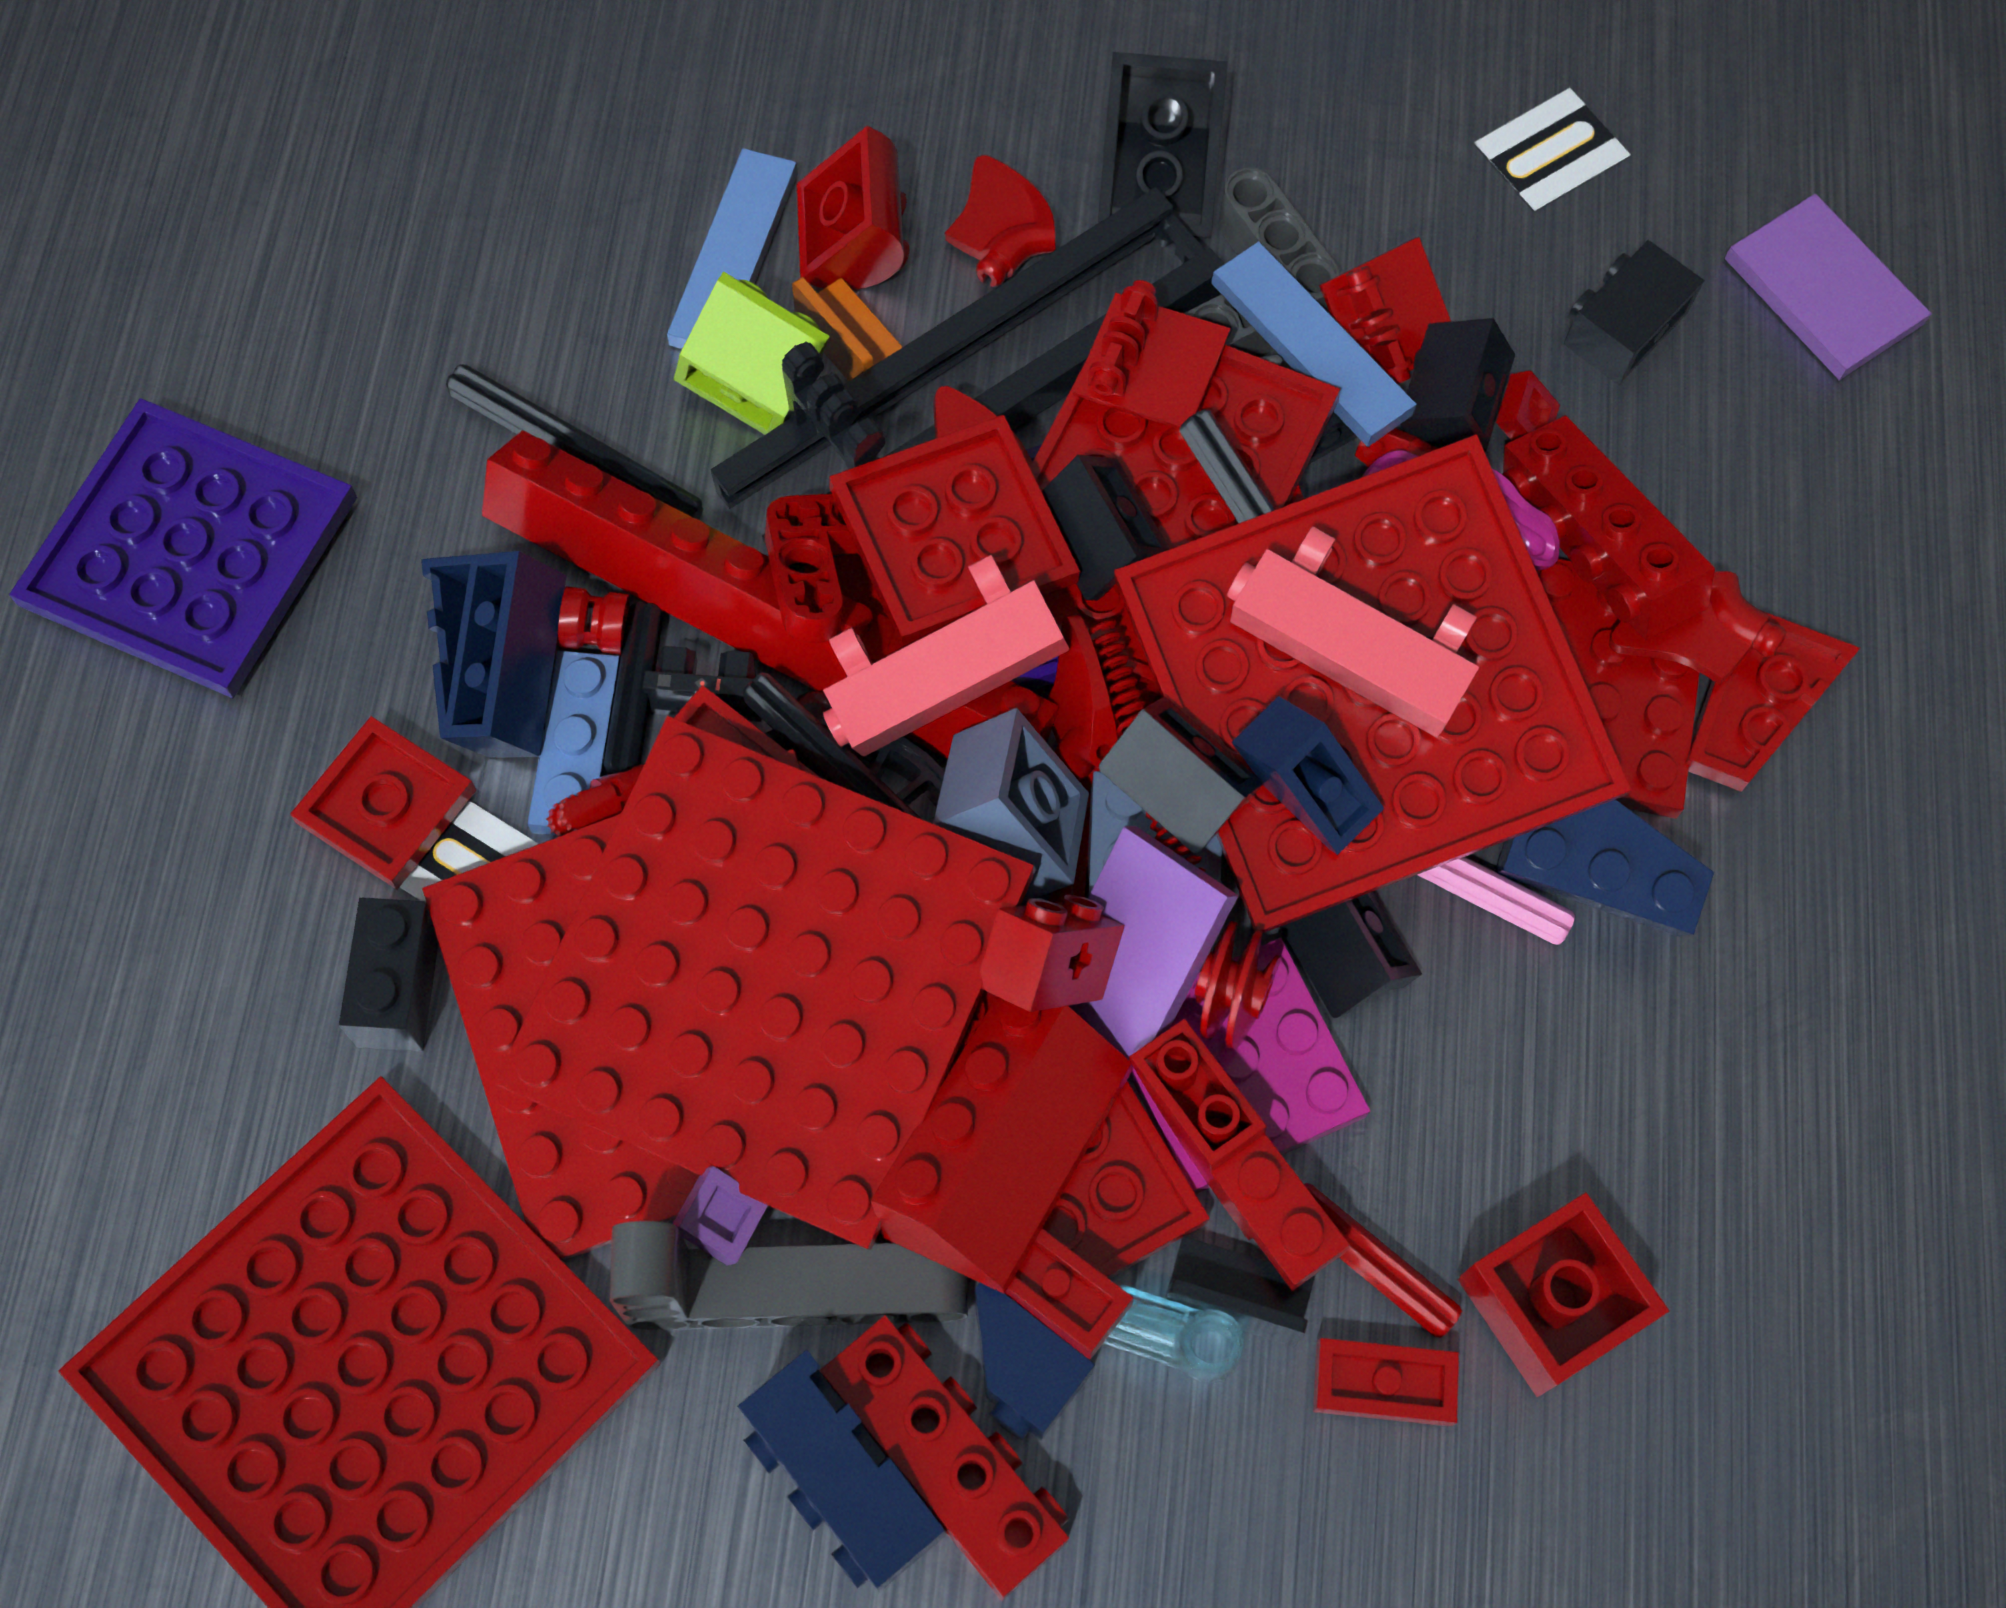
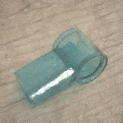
M1120 1285V1288L1134 1297L1133 1304L1104 1341L1103 1345L1185 1371L1190 1377L1202 1383L1214 1384L1225 1381L1235 1372L1243 1353L1244 1336L1240 1325L1232 1316L1218 1310L1201 1311L1147 1292ZM1205 1331L1217 1332L1228 1341L1231 1350L1230 1355L1223 1362L1215 1364L1206 1363L1194 1353L1192 1348L1193 1339Z

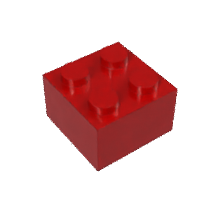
M1587 1192L1475 1262L1457 1279L1536 1397L1556 1387L1670 1312Z

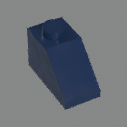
M1280 696L1231 742L1254 774L1264 782L1263 785L1322 843L1337 855L1385 809L1326 724Z
M979 1283L975 1288V1308L986 1398L995 1405L989 1414L998 1424L1018 1439L1023 1440L1029 1432L1039 1441H1042L1089 1379L1095 1364L1006 1294Z

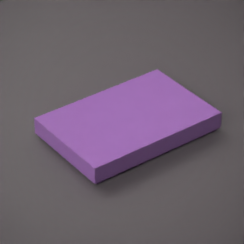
M1816 193L1731 246L1724 258L1838 380H1841L1922 327L1932 314Z
M1124 826L1088 899L1104 907L1102 915L1125 925L1102 1000L1068 1006L1129 1060L1130 1055L1170 1029L1239 895L1137 826Z

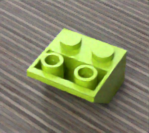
M723 271L679 354L674 380L765 435L791 418L782 373L783 367L781 365L783 363L781 360L785 357L784 355L794 345L807 341L808 343L811 342L822 357L830 336L821 331L819 326L810 317L800 312L786 310L768 299L764 291L754 283L747 280H737Z

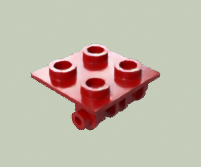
M1415 237L1319 285L1330 315L1397 384L1411 378L1409 372L1414 369V358L1416 352L1421 349L1428 324L1451 322L1419 237Z
M1136 280L1132 286L1124 288L1122 294L1115 293L1074 387L1073 395L1180 429L1186 419L1197 413L1231 328L1158 306V301L1155 297V287L1147 281Z

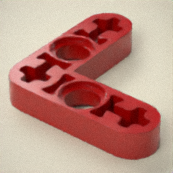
M832 494L784 496L772 501L767 507L765 542L782 623L789 635L805 643L826 642L835 637L839 632L843 597L833 555L859 554L847 526L840 522L844 519ZM794 563H808L819 570L812 573H799L787 566ZM814 598L816 613H811L808 606L804 605L805 599Z

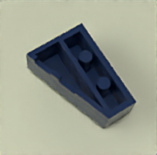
M520 551L421 559L423 577L431 580L434 608L427 611L428 629L437 633L440 662L432 665L440 738L489 758L539 757L558 637L560 607L567 576Z
M1616 799L1505 841L1495 869L1496 873L1510 880L1676 936L1694 935L1714 875L1711 869Z
M806 1349L738 1405L744 1418L754 1431L743 1441L769 1474L781 1466L797 1486L787 1498L809 1527L814 1531L824 1522L841 1543V1546L831 1555L858 1589L869 1580L878 1593H880L945 1537V1530L893 1461L883 1453L861 1425L862 1421L847 1402L844 1403L820 1373L818 1370L820 1368L819 1364Z

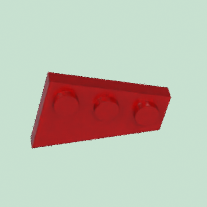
M1764 612L1771 616L1769 622L1780 625L1785 629L1786 637L1781 646L1777 648L1774 656L1764 657L1757 650L1752 649L1721 685L1712 680L1685 763L1689 765L1688 771L1742 792L1860 650V647Z

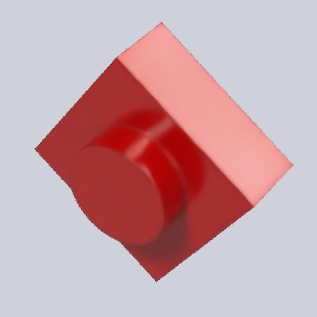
M1531 370L1510 374L1496 423L1513 441L1556 420L1560 404Z

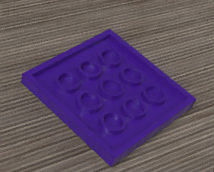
M140 398L9 593V596L21 608L234 699L356 501L357 495L352 485Z

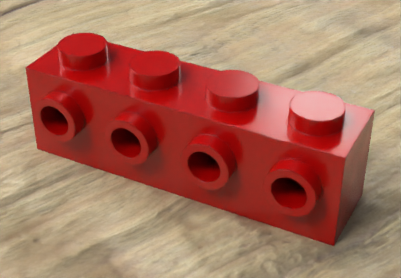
M1566 415L1505 444L1503 473L1501 474L1513 484L1530 505L1544 512L1552 519L1560 541L1559 548L1572 561L1579 577L1585 582H1592L1606 597L1613 613L1620 621L1624 623L1629 622L1646 641L1708 609L1715 567Z
M884 1315L819 1371L844 1403L847 1402L861 1419V1425L883 1453L893 1461L944 1528L947 1535L999 1599L1003 1601L1067 1544L1069 1537L1061 1527L1069 1521V1518L1044 1487L1041 1486L1036 1492L1032 1493L1015 1473L1023 1463L1008 1442L997 1431L986 1438L969 1416L977 1410V1407L958 1382L950 1376L941 1383L924 1363L932 1353L915 1330L907 1322L896 1329L886 1315Z

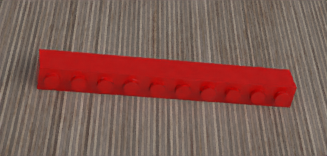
M524 430L519 432L487 459L482 508L483 517L647 603L656 604L661 610L741 652L752 653L756 660L816 691L824 693V689L848 677L829 640L821 643H805L794 639L786 632L782 623L770 561L767 555ZM842 594L841 624L837 635L853 628L855 634H858L862 639L873 664L903 649L886 616ZM814 598L805 599L804 605L808 606L811 613H816ZM1009 681L910 732L904 737L948 759L954 734L1018 708L1047 743L1059 705Z

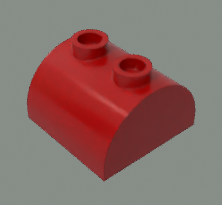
M870 126L864 127L797 183L800 278L803 277L810 285L824 289L842 278L852 290L871 287L899 272L908 260L910 247L909 243L903 239L902 216L906 209L907 197L904 192L900 191L898 152L894 143L880 131Z

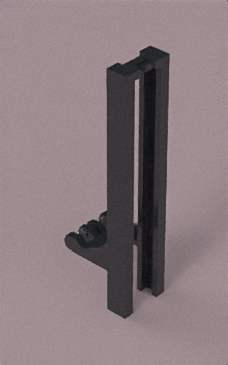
M1154 187L846 384L841 381L836 373L833 374L832 372L822 377L820 376L817 380L824 369L823 358L811 342L808 343L806 341L805 343L794 345L784 355V359L781 360L783 362L781 364L783 367L782 373L791 418L710 469L716 493L726 506L731 509L830 445L844 460L848 469L880 459L876 456L884 447L885 438L883 431L872 419L873 417L1153 238L1162 247H1167L1174 242L1176 244L1175 255L1183 263L1152 283L1156 289L1155 297L1157 298L1158 306L1185 313L1221 295L1211 283L1213 272L1223 266L1224 263L1210 247L1207 249L1202 247L1173 214V205L1157 187ZM1106 314L983 392L974 400L984 405L995 415H1004L1012 431L1069 394L1087 360ZM935 425L924 430L886 456L935 439ZM763 534V535H762V539H763V542L766 544V542H765V534ZM794 563L788 567L797 571L808 563Z

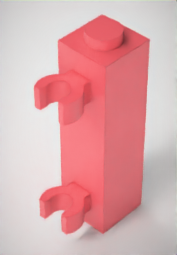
M1313 526L1306 535L1292 562L1266 549L1256 567L1248 562L1242 566L1227 594L1228 598L1235 601L1231 614V623L1432 736L1439 737L1479 669V666L1456 654L1476 620V616L1453 604L1433 640L1428 639L1317 577L1331 554V547L1336 539Z
M992 555L968 567L987 605L874 664L862 639L858 634H855L853 628L829 639L840 664L848 676L823 690L832 707L823 712V716L838 745L842 747L850 743L851 747L864 757L1069 651L1070 649L1035 581L1033 580L1011 592Z

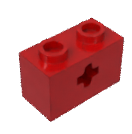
M1066 895L1063 902L1053 903L1033 898L1028 899L1026 906L998 908L979 971L983 981L981 989L1029 1012L1102 1000L1125 925L1102 915L1104 907L1101 904L1076 895Z

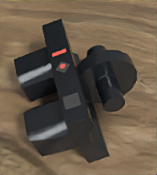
M664 646L655 671H645L643 691L648 693L650 714L669 715L674 718L697 690L704 685L748 721L762 722V719L744 701L743 690L756 677L754 657L750 652L726 651L721 653L718 676L696 675L698 662L696 651L690 650L687 647Z

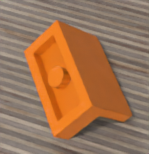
M803 277L792 283L795 312H800L810 317L819 326L821 331L830 336L824 354L848 381L902 348L901 344L842 278L818 293Z

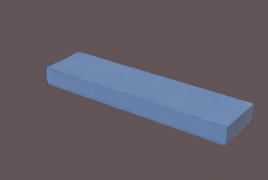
M742 148L668 330L669 346L683 348L723 271L737 280H747L755 284L798 175L797 162Z
M1259 241L1213 272L1211 284L1294 371L1340 388L1339 400L1333 412L1367 447L1413 415L1417 404Z

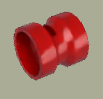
M566 586L559 614L558 647L580 649L585 644L596 645L602 653L621 655L628 609L630 607V595L609 592L604 597L591 596L585 588Z

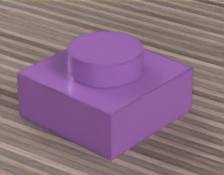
M711 1166L705 1170L702 1176L698 1177L673 1224L678 1227L684 1239L728 1266L738 1262L768 1205L739 1192V1182L716 1167Z

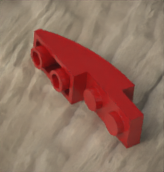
M1185 1018L1129 1056V1060L1146 1090L1207 1184L1248 1241L1252 1238L1255 1240L1292 1291L1348 1251L1350 1247L1348 1241L1265 1134L1267 1125Z

